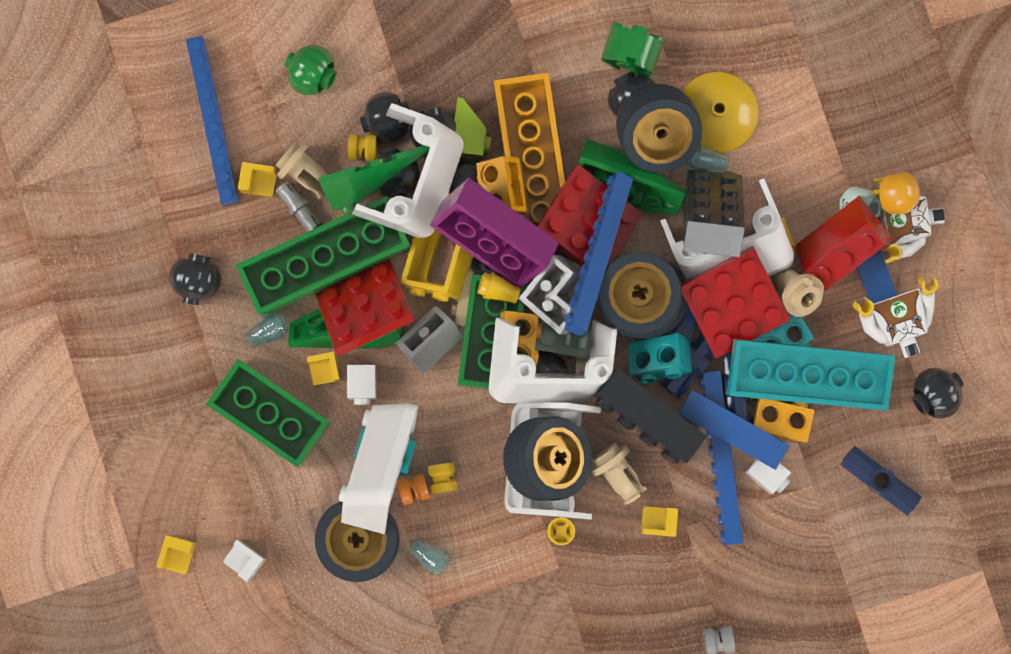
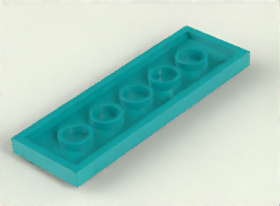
M734 339L727 394L738 397L888 411L896 356Z

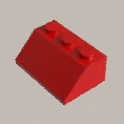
M859 195L798 242L796 246L804 272L816 276L823 283V292H825L891 242L893 238Z

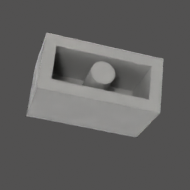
M435 306L402 336L396 344L407 359L425 374L464 336L454 322Z

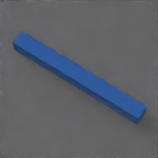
M203 36L186 39L220 202L223 207L237 204L240 202L205 39Z
M620 172L610 176L607 180L608 187L602 196L604 201L598 210L597 215L599 217L594 223V233L588 242L589 249L583 258L585 261L584 266L579 271L580 279L574 287L575 295L569 303L571 308L564 320L566 323L564 329L578 336L588 330L633 178Z
M721 372L702 373V377H699L700 387H704V394L702 395L725 408ZM706 430L707 439L711 441V446H708L709 455L713 456L711 471L715 473L716 480H713L714 491L717 490L718 497H715L716 507L720 509V514L717 515L718 524L722 525L720 540L724 542V545L743 543L731 447L728 442Z

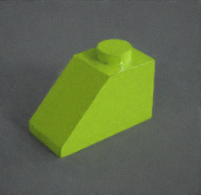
M458 97L454 120L456 122L455 132L461 136L464 144L460 157L483 160L484 153L490 152L491 137L487 136V128L466 101Z

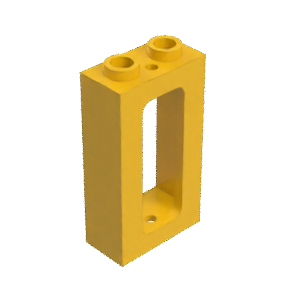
M435 229L429 237L418 238L414 236L400 284L409 288V293L415 296L425 297V293L432 294V298L443 302H448L449 298L460 300L472 255L456 244L445 284L429 282V276L442 234Z

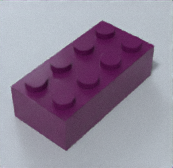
M470 178L464 181L441 202L430 223L431 227L519 288L548 267L559 244L547 232L539 229L528 221L525 216L514 211L501 199L493 196Z

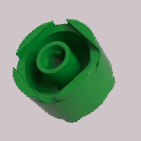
M612 22L601 61L618 70L622 67L629 70V72L633 71L634 75L644 74L650 77L655 70L664 38L654 34L648 35V29L639 25H633L632 29L621 23Z

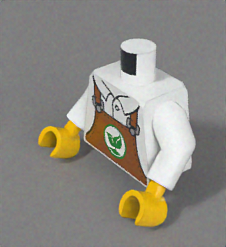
M884 177L875 178L873 181L878 182L881 187ZM880 189L873 190V194L879 195ZM919 196V202L915 208L905 214H889L881 205L880 222L893 238L891 242L881 249V251L886 250L890 254V258L885 260V262L890 263L901 258L910 257L923 247L926 238L931 235L930 225L944 224L943 208L928 209L927 199L924 196Z
M931 275V282L925 285L924 278L920 277L918 283L922 288L921 292L918 288L875 304L864 296L865 305L863 307L855 301L853 307L860 313L859 317L864 332L886 347L899 343L904 358L919 354L920 350L915 337L927 333V329L931 326L938 281Z

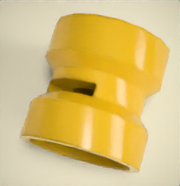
M349 134V161L366 159L368 162H371L377 158L376 136L368 134L366 137H360L358 134Z
M454 462L427 466L428 475L433 480L430 485L431 494L458 490L457 481L453 479V474L456 471Z
M556 518L548 525V538L554 544L566 545L574 538L575 527L567 518Z

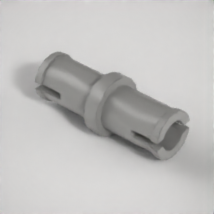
M290 181L282 184L276 190V193L280 195L290 208L289 213L292 217H297L307 232L323 225L309 208L310 203L307 199H302Z

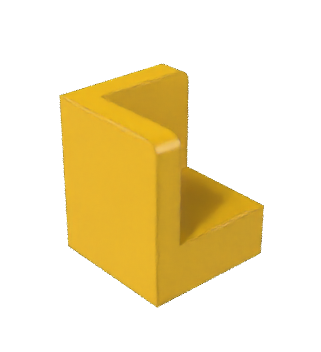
M242 162L238 190L244 194L272 198L274 196L278 171L273 166Z
M335 352L307 357L314 387L341 381Z
M643 507L641 534L676 537L678 509Z
M165 535L156 568L187 574L196 542Z

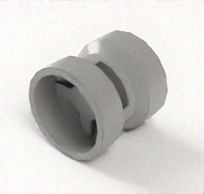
M731 625L722 626L720 630H713L712 628L703 629L706 654H717L718 652H725L726 654L735 653V642Z

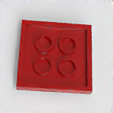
M577 165L573 168L536 226L558 241L557 249L582 267L585 262L583 260L584 255L589 249V239L594 233V223L599 217L597 213L604 201L602 196L607 190V186L580 165ZM626 202L607 267L616 259L643 215L628 202Z
M753 246L742 251L740 257L732 256L681 283L682 294L715 358L732 351L734 339L753 340L790 321Z
M390 259L315 293L334 350L338 356L415 321Z

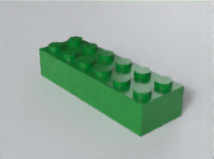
M388 196L369 203L364 207L384 213L389 201ZM350 212L235 266L258 316L264 318L381 262L410 251V244L404 232L355 216Z

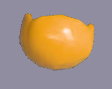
M896 172L893 175L884 177L880 187V201L882 208L887 213L905 214L911 212L919 202L920 188L913 175L907 172Z

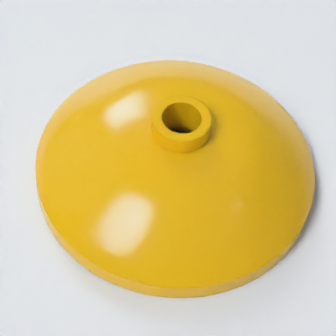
M724 72L706 73L692 80L683 90V93L693 102L701 119L702 139L698 149L709 153L730 152L742 146L753 134L758 121V104L753 91L740 78ZM716 105H722L724 107V112L717 113L714 107Z

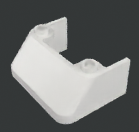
M391 103L386 116L413 125L412 133L414 139L418 143L430 147L413 199L403 196L393 197L388 201L384 213L356 204L352 214L418 238H426L435 231L430 226V223L441 202L448 195L463 151V140L459 134L434 118Z
M763 178L759 182L768 206L760 208L755 212L752 223L756 234L743 239L741 252L753 246L768 276L788 269L792 265L794 252L771 193ZM666 219L660 220L685 280L732 257L683 251V240L676 243Z
M496 318L489 393L501 403H586L611 377L617 336L616 328L599 320L592 321L589 357L584 374L536 373L534 360L525 354H517L519 327L503 318Z
M518 403L512 411L510 433L523 421L546 416L566 418L575 422L580 427L582 413H600L601 407L573 403ZM506 476L504 502L506 509L510 513L592 520V514L574 512L575 501L573 496L557 501L533 500L519 494Z
M397 403L373 405L371 410L366 409L362 421V426L366 428L348 485H342L338 501L343 502L341 523L385 534L389 506L409 439L413 440L418 405Z

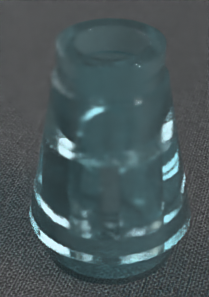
M700 144V147L697 149L698 151L687 163V167H691L693 170L704 168L709 171H726L729 164V156Z
M277 312L273 315L269 313L245 335L250 345L254 348L284 337V333L289 330L283 317Z
M419 539L414 541L408 552L431 575L435 573L441 576L451 562V557L447 555V551Z

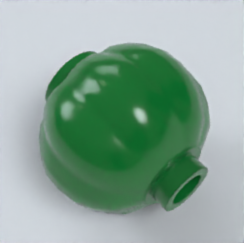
M309 45L302 47L296 53L291 52L285 61V67L288 68L289 83L300 94H319L324 89L329 90L335 81L337 70L334 69V59L331 53L321 46Z

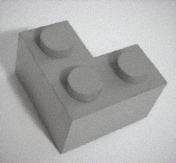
M553 255L548 267L533 279L519 299L560 335L570 334L571 332L564 329L566 324L564 320L571 308L569 307L571 298L567 293L580 278V269L565 256Z

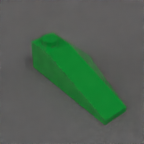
M586 139L577 165H580L607 187L608 178L617 172L633 178L626 202L634 208H640L644 212L678 213L686 193L685 189L655 172H648L637 167L626 155L616 149Z
M423 145L392 155V161L387 162L386 158L377 159L365 164L363 167H351L320 177L318 180L332 210L340 209L341 214L353 211L356 204L365 201L400 172L427 155L430 147Z
M320 309L290 323L288 337L290 348H334ZM404 326L358 348H381L396 345V342L404 336Z

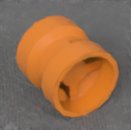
M423 472L415 474L411 479H406L405 477L397 479L398 489L404 506L412 504L417 499L422 501L431 499Z

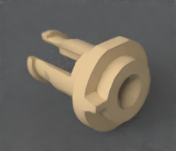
M294 142L275 165L280 169L277 176L282 180L286 174L290 175L304 188L313 191L317 198L320 199L324 191L318 178L329 174L326 173L320 164L305 153V150L309 147L306 142H303L300 146Z
M789 268L769 276L770 280L776 284V288L783 292L782 304L791 315L796 317L806 316L815 311L821 304L824 286L816 276L812 274L798 275Z
M614 443L593 457L590 472L594 477L603 474L614 491L623 498L624 505H627L641 496L639 493L644 492L647 488L642 486L637 474L625 459L630 452L626 444L618 446Z

